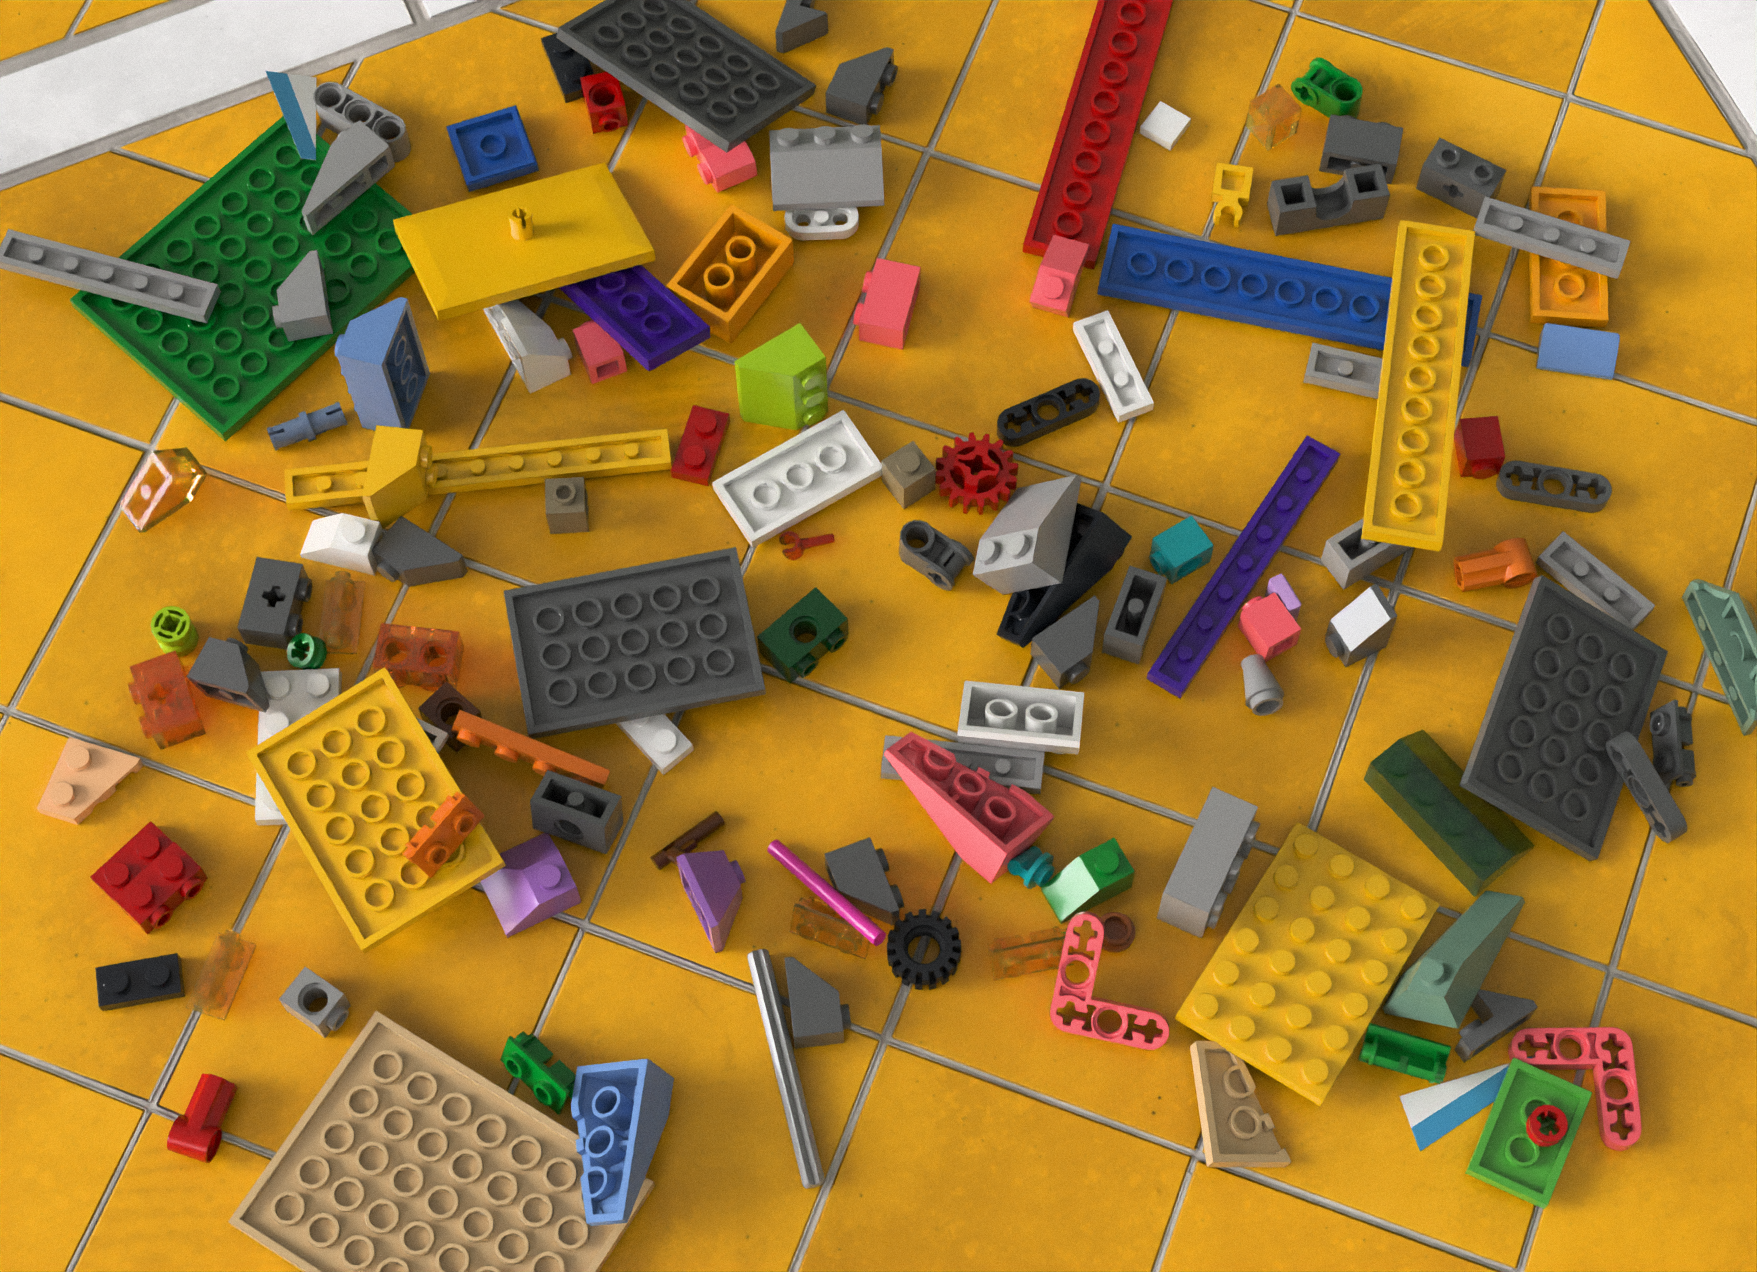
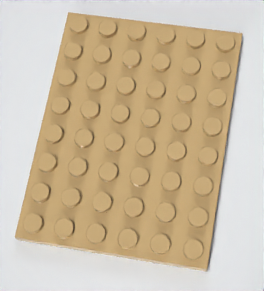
M375 1011L228 1222L231 1226L303 1272H599L648 1198L655 1184L645 1177L628 1223L590 1226L586 1223L580 1179L584 1173L582 1155L577 1153L575 1141L579 1139V1136L378 1011Z

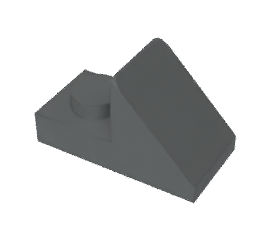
M815 0L786 1L775 30L777 52L784 54L828 33V14L824 11L813 9Z
M1479 989L1471 1007L1480 1019L1474 1020L1459 1032L1462 1038L1454 1050L1464 1063L1529 1020L1538 1006L1533 1000Z

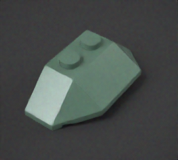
M1700 579L1692 580L1685 590L1682 599L1743 736L1749 735L1757 726V615L1751 603L1739 593Z

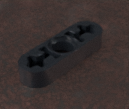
M1080 378L1004 410L998 417L997 436L999 440L1004 441L1003 444L1010 447H1018L1095 413L1098 408L1099 388L1093 381ZM1076 393H1081L1083 397L1089 396L1088 403H1084L1081 399L1075 400ZM1070 404L1069 412L1066 411V405ZM1044 405H1051L1058 410L1059 415L1055 419L1045 420L1038 415L1037 411ZM1028 413L1031 415V420L1027 421ZM1013 422L1015 426L1021 425L1020 432L1016 433L1013 429H1008V423Z

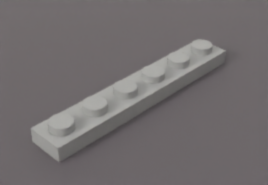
M8 229L0 246V269L203 323L208 322L221 293L218 284L10 229Z

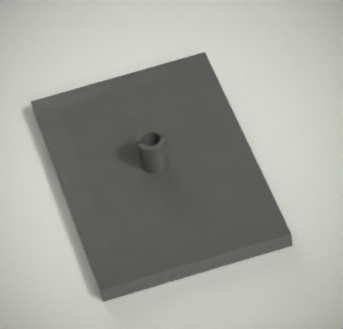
M605 0L560 26L557 32V39L725 152H729L813 96L816 88L814 83L688 0Z
M736 547L504 591L529 738L547 737L766 694Z
M1543 575L1534 578L1459 786L1586 860L1598 859L1624 783L1607 753L1606 742L1624 731L1631 733L1638 740L1668 651Z

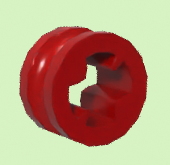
M1553 1105L1537 1107L1526 1122L1528 1137L1533 1143L1541 1147L1556 1145L1568 1129V1121L1565 1114ZM1541 1117V1120L1544 1121L1546 1117L1551 1118L1554 1121L1552 1128L1557 1134L1553 1135L1552 1131H1549L1547 1135L1542 1134L1539 1131L1541 1123L1536 1119Z

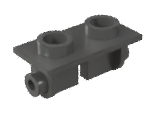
M1674 699L1650 713L1653 766L1664 785L1676 780L1677 786L1688 787L1693 785V779L1697 776L1694 751L1682 749L1681 745L1689 746L1693 744L1692 716L1687 713V708L1678 707V700Z

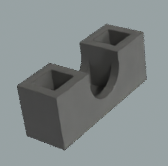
M1380 163L1344 169L1343 177L1337 183L1325 188H1312L1308 175L1272 181L1267 207L1275 236L1383 219L1390 193Z

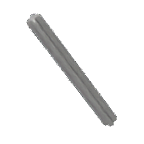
M767 949L755 950L750 952L747 958L802 1185L805 1189L819 1187L824 1184L825 1177L769 951Z

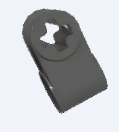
M922 520L908 522L900 532L899 556L901 560L943 590L951 591L955 586L954 579L963 567L970 566L974 561L972 553L964 545L950 539ZM918 539L926 545L921 548H914L908 542Z

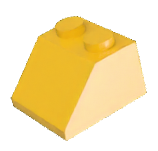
M376 425L362 498L370 520L380 522L382 529L427 500L429 486H435L438 465L432 461V446L427 445L423 430Z

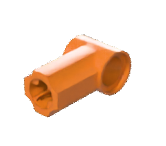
M1524 538L1508 539L1497 544L1492 550L1458 556L1453 561L1455 581L1457 587L1462 592L1503 584L1506 588H1518L1533 582L1534 578L1538 577L1527 541Z

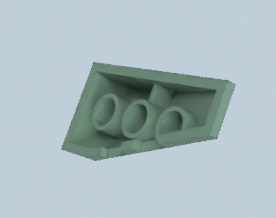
M1486 890L1399 977L1382 1008L1384 1013L1459 1029L1525 903L1524 898Z

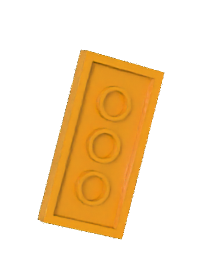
M1531 186L1528 194L1529 210L1607 233L1605 190ZM1529 252L1530 323L1606 327L1609 320L1608 276Z

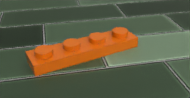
M459 710L451 732L458 734L456 738L458 741L475 748H479L480 744L496 749L494 754L497 757L512 763H517L518 759L533 764L532 770L543 776L549 770L602 789L610 773V770L462 710Z

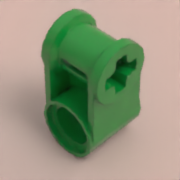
M1314 58L1309 65L1310 69L1304 76L1296 78L1292 82L1291 90L1295 97L1303 104L1311 106L1328 118L1332 114L1337 116L1348 115L1357 119L1363 93L1361 83L1334 67L1326 59Z

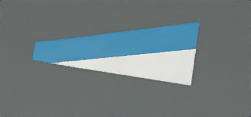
M265 71L300 157L302 159L316 160V106L313 100V93L316 89V77Z
M1510 1063L1399 1096L1419 1150L1422 1151L1494 1102Z

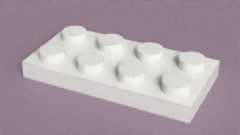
M842 410L712 482L713 490L751 547L754 548L882 476V464L849 416Z
M340 669L261 672L270 706L266 713L259 711L258 744L340 695L342 687V673ZM256 772L255 822L258 826L287 824Z

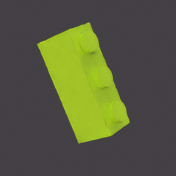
M801 323L734 361L740 416L745 422L798 430L805 425L816 424L828 412L826 357Z

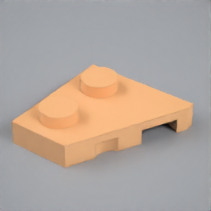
M69 737L37 809L41 814L78 825L93 812L94 807L98 803L107 800L117 791L115 786L132 771L136 774L141 770L143 762L138 757Z

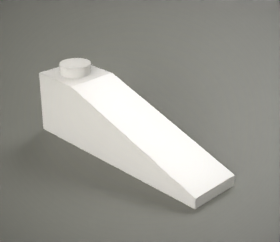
M516 299L483 309L530 394L571 375L568 360L573 357L565 339L562 337L557 340L551 327L522 302Z

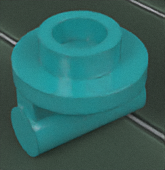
M1032 846L1008 863V870L1011 874L1022 877L1024 879L1023 884L1028 889H1032L1036 885L1043 887L1055 871V867L1052 866L1054 857L1048 852L1042 854L1038 847Z

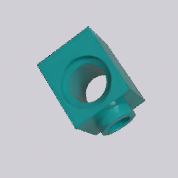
M1191 515L1152 539L1149 559L1155 571L1159 575L1164 574L1170 583L1173 584L1209 563L1214 545Z

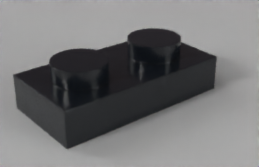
M557 33L541 38V43L565 103L583 98L580 77L594 75L589 60L557 39Z
M178 953L95 968L98 1005L102 1011L185 997L182 963Z

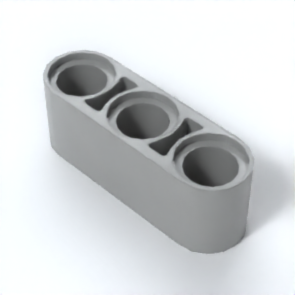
M326 82L315 89L313 100L319 119L326 128L340 134L341 131L352 127L359 120L366 121L363 123L390 146L394 162L404 160L411 151L410 140L405 123L399 116L339 83Z

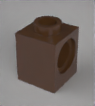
M447 681L418 708L424 722L449 734L446 744L456 753L464 746L469 745L456 739L458 734L451 732L453 725L446 724V720L452 715H457L459 710L482 718L480 710Z

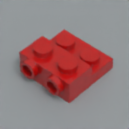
M151 821L90 876L92 881L147 935L154 928L159 929L171 919L173 911L184 900L194 898L208 879L203 869Z

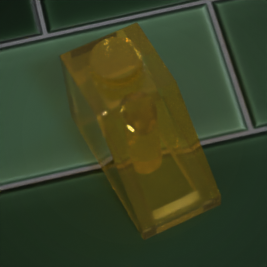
M187 447L152 451L119 507L139 533L147 532L190 503L208 473Z

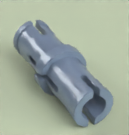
M338 401L333 405L308 414L305 411L298 413L299 417L273 427H267L266 429L273 447L277 451L280 448L307 438L309 442L316 440L315 435L348 424Z

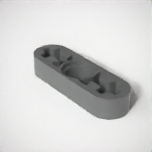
M1510 461L1504 464L1496 480L1497 490L1507 499L1588 513L1601 511L1606 506L1612 493L1610 482L1600 474L1523 461ZM1512 474L1518 475V480L1521 482L1519 486L1512 485V479H1510ZM1533 477L1538 478L1535 485V490L1531 489L1533 482L1531 481ZM1548 479H1556L1562 483L1564 492L1557 495L1551 494L1545 490L1543 482ZM1574 483L1576 484V488L1574 490L1576 491V493L1574 496H1570V492L1573 488ZM1588 487L1595 488V494L1598 495L1596 499L1589 498Z
M1624 731L1607 741L1606 750L1611 761L1655 834L1666 843H1670L1687 832L1685 818L1638 740L1631 733Z

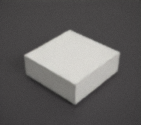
M1160 101L1140 126V134L1171 151L1190 126L1191 118Z

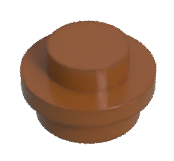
M1108 912L1102 915L1100 918L1105 926L1102 949L1112 953L1128 949L1135 938V926L1132 920L1120 912ZM1094 930V936H1097L1098 931Z

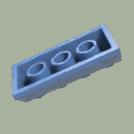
M399 297L351 320L345 334L339 335L335 345V356L339 360L341 374L345 377L348 393L351 394L354 410L358 414L362 428L374 431L376 430V425L409 429L430 375L407 298Z

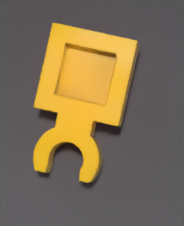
M1217 162L1211 202H1218L1214 210V225H1219L1221 215L1228 213L1234 217L1233 227L1238 228L1240 226L1243 214L1241 206L1248 207L1253 167Z

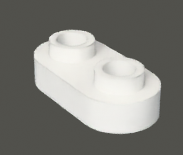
M856 207L786 210L784 215L787 233L792 238L802 241L845 239L852 236L859 226V214ZM844 221L846 224L836 225L835 222ZM801 222L809 224L808 226H798Z

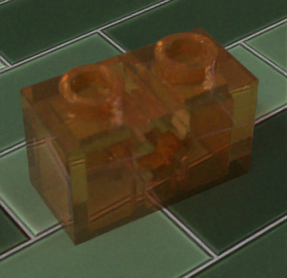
M176 651L130 666L134 681L129 682L128 687L135 705L142 704L145 715L139 717V722L146 739L153 738L160 750L206 734L185 667ZM163 699H166V704L162 703Z

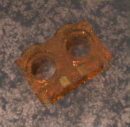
M381 623L372 667L375 673L385 667L398 688H403L405 685L421 686L430 692H436L447 681L457 689L464 644L459 631ZM397 654H407V657L399 663L390 662L391 658ZM435 658L446 659L445 663L441 666H429L430 662Z

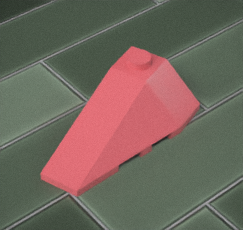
M913 732L901 738L886 749L884 753L885 757L958 855L990 884L1008 871V863L1029 849L1055 817L1025 790L1013 784L1008 789L989 779L990 772L979 766L974 771L956 762L955 755L952 752Z

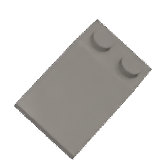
M1073 475L1017 488L979 540L973 576L1002 595L1062 583L1081 477Z

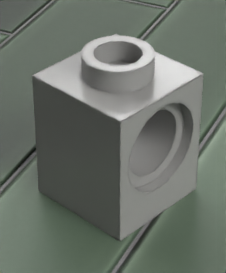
M307 967L303 968L279 998L288 1013L324 1038L327 1037L331 1030L336 1031L344 1024L349 1015L348 1008L351 1006L343 992ZM321 997L328 999L327 1005L321 1011H309V1006L315 999Z

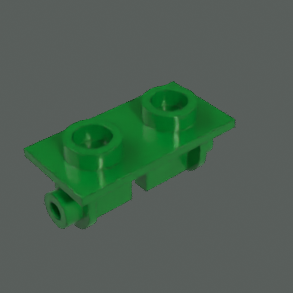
M1369 1023L1358 1060L1366 1062L1367 1065L1372 1066L1373 1064L1428 1080L1429 1083L1435 1082L1440 1084V1081L1443 1082L1445 1077L1446 1062L1451 1046Z
M523 1031L515 1039L512 1036L508 1037L500 1059L507 1071L512 1076L520 1078L534 1092L539 1102L549 1106L557 1115H560L567 1098L570 1097L572 1099L576 1075L560 1060L548 1068L545 1064L552 1059L553 1053L534 1034L527 1035Z

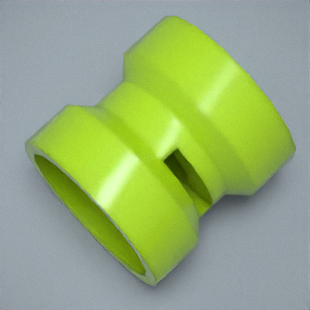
M175 606L164 607L156 612L152 618L151 631L165 654L179 658L188 655L195 649L199 639L198 633L185 610Z

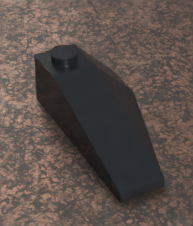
M1077 503L1062 583L1014 592L1011 595L996 635L1024 648L1032 641L1033 637L1047 628L1113 568L1116 561L1123 555L1124 549L1132 536L1103 512Z

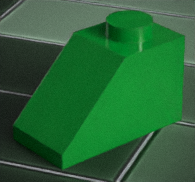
M1112 838L1079 855L1041 887V891L1060 924L1070 920L1075 914L1087 911L1130 889L1135 871L1116 839Z

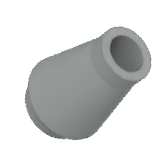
M1254 654L1244 658L1241 666L1244 676L1246 706L1252 709L1253 713L1258 716H1265L1278 711L1283 706L1284 691L1266 665L1264 657L1260 654Z

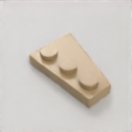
M1195 1041L1190 1046L1207 1167H1286L1291 1163L1289 1155L1285 1148H1280L1272 1131L1275 1126L1269 1113L1264 1114L1254 1093L1255 1083L1244 1060L1230 1053L1215 1041Z

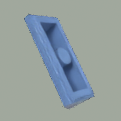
M1546 323L1539 337L1536 369L1612 380L1620 334Z

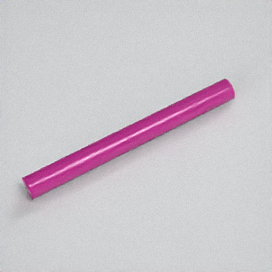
M776 839L769 844L767 848L768 853L872 944L878 946L885 940L886 933L782 842Z

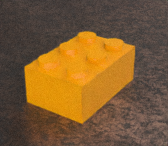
M730 204L669 281L666 288L710 326L712 334L732 344L794 264L793 239Z

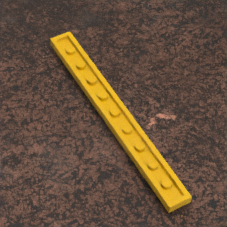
M668 428L433 453L432 461L438 465V476L435 486H429L428 496L545 483V479L584 477L585 479L668 470L672 468ZM369 461L285 469V497L288 510L364 503L362 492Z

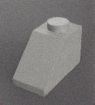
M309 251L277 289L279 305L272 306L276 328L284 329L288 341L333 334L324 269L318 251Z

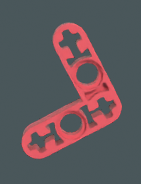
M1087 911L1075 914L1067 927L1050 1009V1017L1053 1024L1064 1032L1146 1050H1155L1162 1047L1169 1037V1023L1161 1012L1092 996L1105 926L1097 914ZM1084 920L1092 922L1091 928L1098 931L1097 936L1089 937L1086 951H1095L1094 957L1083 952H1069L1070 945L1078 949L1080 933L1075 932L1074 927H1081ZM1074 960L1084 962L1089 968L1088 978L1081 983L1071 981L1065 973L1066 966ZM1067 1001L1075 1003L1076 1011L1087 1013L1088 1004L1096 1006L1091 1017V1028L1083 1026L1086 1021L1085 1017L1073 1016L1071 1022L1064 1021V1014L1057 1012V1008H1064ZM1105 1010L1117 1011L1122 1018L1120 1028L1113 1032L1103 1030L1098 1023L1100 1013ZM1128 1013L1137 1015L1134 1019V1024L1144 1026L1147 1025L1149 1019L1156 1020L1157 1028L1163 1030L1162 1034H1155L1153 1040L1145 1039V1031L1132 1028V1037L1125 1036L1124 1034L1129 1023Z
M1614 1027L1527 1028L1515 1034L1508 1045L1510 1060L1514 1057L1541 1070L1593 1069L1599 1133L1601 1140L1607 1147L1616 1151L1628 1150L1638 1141L1642 1130L1633 1044L1626 1032ZM1567 1038L1575 1040L1581 1048L1580 1057L1569 1059L1563 1056L1559 1049V1042ZM1547 1039H1551L1550 1050H1538L1532 1058H1527L1526 1051L1518 1049L1525 1040H1529L1533 1048H1544L1548 1043ZM1608 1039L1613 1040V1045L1621 1047L1622 1050L1615 1056V1068L1604 1071L1603 1068H1608L1612 1062L1610 1051L1603 1050L1602 1047L1607 1043ZM1548 1052H1550L1551 1059L1547 1058ZM1608 1079H1619L1626 1085L1627 1096L1624 1099H1613L1607 1094L1605 1082ZM1628 1107L1629 1110H1624L1621 1114V1124L1623 1128H1630V1132L1622 1140L1619 1134L1611 1132L1610 1128L1617 1123V1110Z

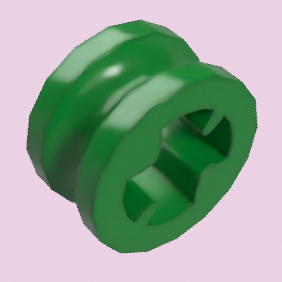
M300 633L293 637L288 645L287 659L296 668H302L303 670L319 669L326 660L327 646L319 637Z

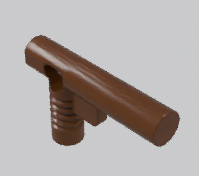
M715 811L650 857L658 870L663 869L671 862L678 867L676 857L691 852L698 846L699 842L725 825L723 818Z

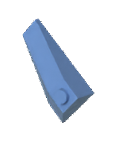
M649 1059L577 1066L571 1111L572 1118L577 1121L579 1139L575 1141L577 1153L582 1155L584 1173L580 1179L586 1223L590 1226L628 1223L667 1122L674 1078Z

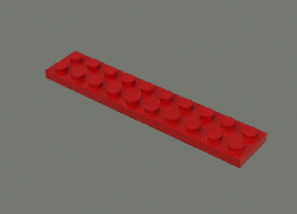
M1098 0L1024 239L1022 252L1044 257L1053 235L1089 244L1090 248L1084 267L1095 269L1174 0Z

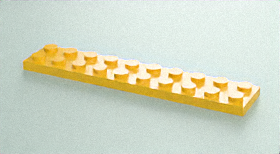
M1400 220L1397 232L1361 539L1441 551L1445 529L1475 231Z

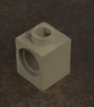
M584 477L545 479V509L550 534L589 532L588 494Z

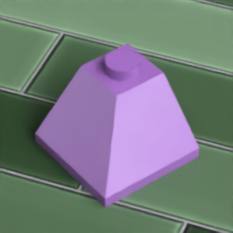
M543 833L500 853L506 866L481 881L507 938L581 903L572 876L559 850L547 833Z
M724 850L684 853L676 857L682 886L714 952L718 953L725 946L743 899L740 884L746 882L738 862L736 860L729 862Z

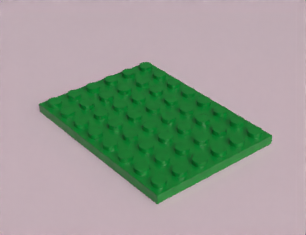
M284 116L119 257L120 259L218 284L221 293L207 323L80 290L70 299L72 306L225 442L336 343L339 335L345 334L351 320L372 311L415 272L398 238L393 222L394 219L409 216L412 213L376 183L314 235L308 231L301 211L331 145L316 134V160L302 159ZM317 250L324 269L333 334L288 341L284 329H277L274 321L272 306L279 305L277 289L309 251Z

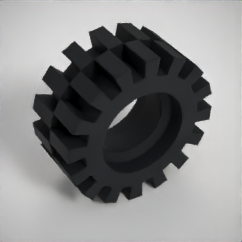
M926 909L919 910V915L913 916L911 911L905 914V920L901 921L898 919L894 923V930L890 929L888 935L887 960L889 966H892V973L896 978L900 976L902 983L906 986H909L910 983L915 984V989L922 990V985H929L930 990L935 989L940 981L943 985L947 983L950 974L954 976L961 958V940H959L957 928H952L951 920L948 917H945L943 920L940 918V913L934 910L932 915H926ZM919 936H929L939 944L940 953L930 963H918L908 953V946L911 941Z

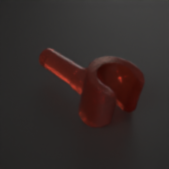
M786 531L779 536V541L782 545L796 543L793 548L782 551L789 560L800 558L805 549L835 542L833 533L800 539L795 532Z

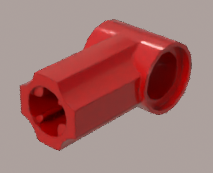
M202 1073L185 1114L179 1115L171 1127L167 1139V1149L209 1164L219 1149L223 1132L221 1126L238 1087L222 1077Z

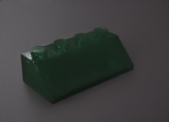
M1424 730L1402 737L1370 762L1364 781L1475 897L1531 851L1535 845L1499 808L1459 786L1464 771Z

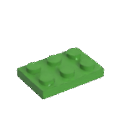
M1513 1057L1465 1174L1545 1209L1549 1204L1592 1092ZM1542 1105H1553L1559 1108L1565 1114L1568 1121L1566 1134L1556 1145L1551 1147H1541L1533 1143L1526 1132L1528 1117L1537 1107ZM1541 1117L1536 1119L1541 1123L1539 1131L1542 1134L1547 1135L1549 1131H1552L1553 1135L1557 1134L1552 1128L1554 1121L1551 1118L1546 1117L1544 1121L1541 1120Z

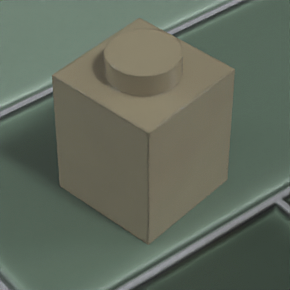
M914 441L882 460V482L903 509L935 490L936 469Z

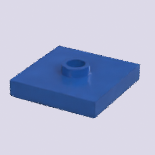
M516 105L446 126L469 192L539 171L538 163Z

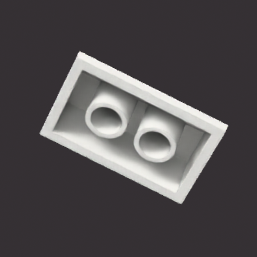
M965 681L958 724V743L1078 755L1084 692Z

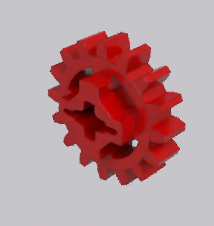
M971 432L966 442H963L957 436L954 438V448L944 445L942 448L943 457L936 458V470L938 471L935 474V484H940L939 495L940 497L950 495L949 506L951 508L955 507L958 503L963 504L964 514H967L971 507H976L978 514L983 515L984 506L987 505L994 511H997L999 507L998 499L1008 502L1011 495L1010 490H1016L1017 478L1015 476L1018 475V463H1012L1013 451L1002 452L1004 441L1000 439L991 444L989 443L990 436L985 433L982 440H976V436Z

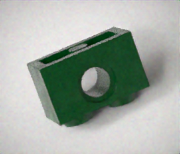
M815 587L757 636L759 652L791 684L799 676L802 678L808 676L817 667L818 660L828 651L833 653L844 645L848 638V618ZM805 633L815 636L814 640L807 643L800 642L796 638Z

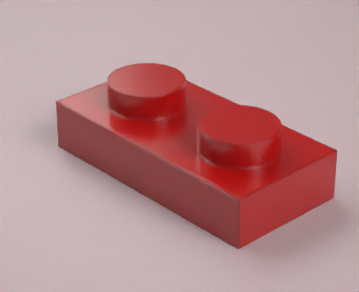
M696 405L692 406L671 468L672 478L709 486L730 423L729 413Z

